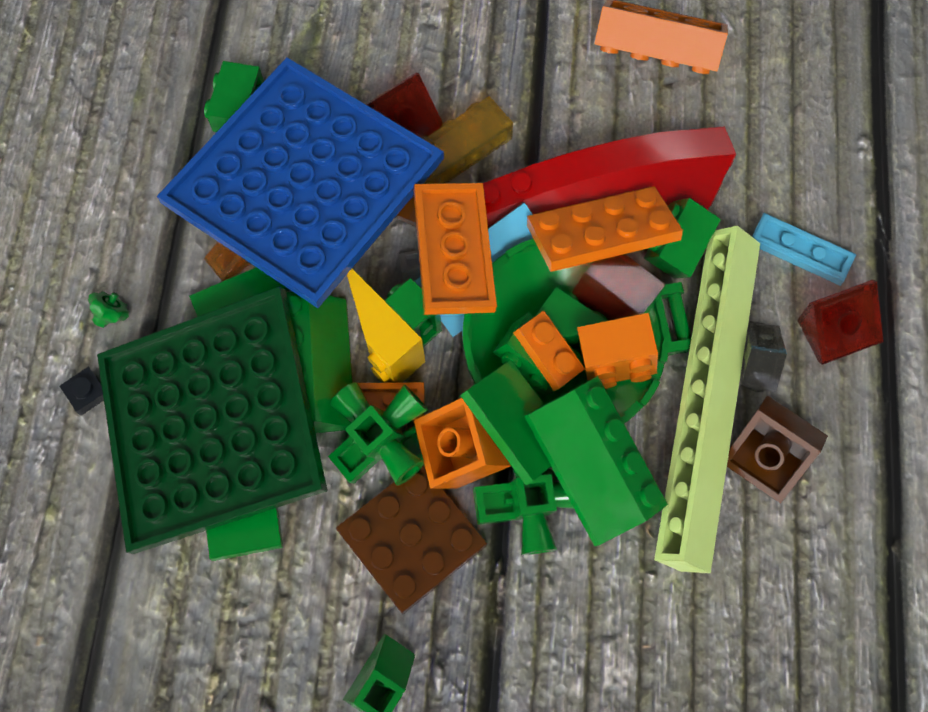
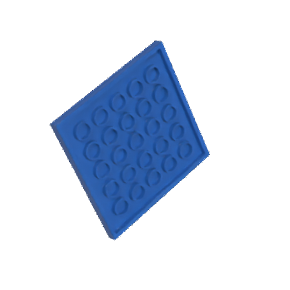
M286 57L157 195V198L161 204L316 308H319L413 197L414 184H423L444 160V151Z

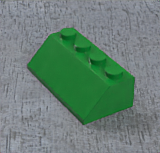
M286 292L315 433L345 431V428L351 422L332 408L330 402L342 388L353 383L347 300L329 295L322 305L316 308L294 292Z
M598 376L571 388L524 416L594 546H599L646 522L668 505Z

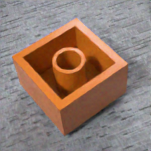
M649 313L577 327L587 381L598 376L604 388L608 389L616 386L618 381L631 379V382H643L651 379L653 374H657L658 351Z
M462 398L414 420L430 489H458L511 466Z

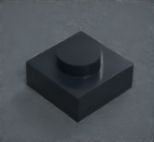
M89 366L59 386L80 416L104 401L101 382Z

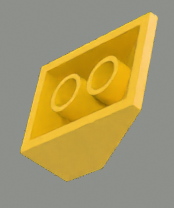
M351 269L347 277L370 354L367 358L373 365L371 371L382 383L387 381L390 383L404 382L426 362L422 338Z

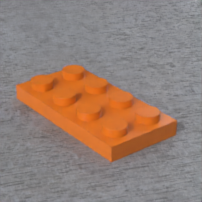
M483 183L414 184L413 193L424 315L495 313L497 302Z
M655 186L527 216V227L550 272L681 241L683 232Z

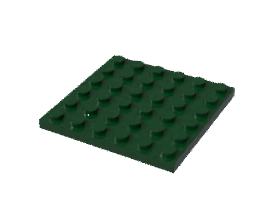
M281 287L271 289L97 354L126 553L136 554L328 491L286 291Z

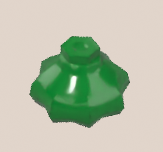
M101 291L99 293L93 292L89 295L88 302L93 314L92 321L95 325L104 328L109 323L124 321L129 317L127 304L118 299L119 295L113 292L110 295Z

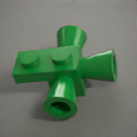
M357 382L345 386L332 398L330 406L348 419L351 424L345 428L350 437L328 457L349 483H356L381 459L384 461L397 486L408 481L422 468L424 461L400 443L406 436L399 428L428 411L425 404L408 386L404 384L385 411L369 405Z
M514 470L516 478L510 483L473 488L478 525L523 519L521 555L541 554L557 550L545 516L557 511V507L574 508L560 482L553 483L552 474L540 475L533 482L525 485Z

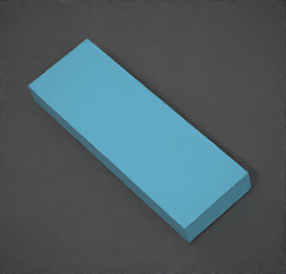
M763 213L752 235L760 243V250L839 286L844 282L856 257V254L766 213Z

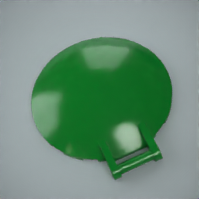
M534 239L522 242L507 250L505 254L492 263L497 302L495 313L464 314L462 343L466 364L472 380L476 384L503 365L501 358L493 353L514 321L528 312L535 317L556 287L562 291L574 294L581 304L590 310L602 313L608 321L649 313L658 351L657 374H653L651 379L643 382H631V379L618 381L616 386L605 389L625 424L654 395L660 384L659 380L668 356L689 352L691 334L682 300V294H684L682 282L653 286L648 278L645 280L641 273L632 265L633 262L625 255L550 272ZM668 298L678 341H671L662 299ZM573 347L582 356L581 348ZM581 357L579 361L584 366L583 358ZM585 369L562 386L561 389L547 396L537 391L535 393L546 404L571 388L586 382Z

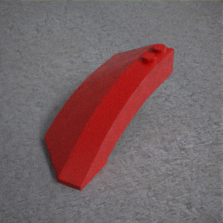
M724 126L652 133L566 153L483 183L488 228L522 203L527 205L532 214H538L654 186L667 206L673 201L691 198L709 210L723 184V179L729 167L732 166L736 158V152Z

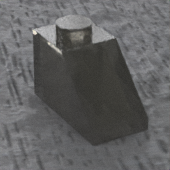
M749 321L740 376L741 386H745L755 392L777 391L787 356L780 326Z

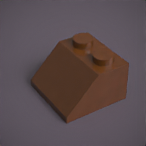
M767 395L731 445L727 467L781 504L821 453L828 435Z

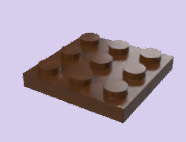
M424 466L405 483L397 486L393 482L336 527V530L402 615L487 546V542L443 489H430Z

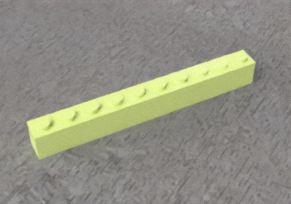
M739 226L715 230L707 245L665 493V500L668 505L662 510L654 558L655 561L681 572L711 573L760 249V243Z

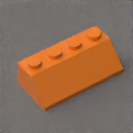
M607 0L602 7L594 44L601 46L600 50L603 52L618 54L619 50L631 52L630 57L634 59L648 61L649 57L661 59V64L669 67H679V64L692 66L691 70L694 72L710 74V70L718 71L728 35V24L619 0Z

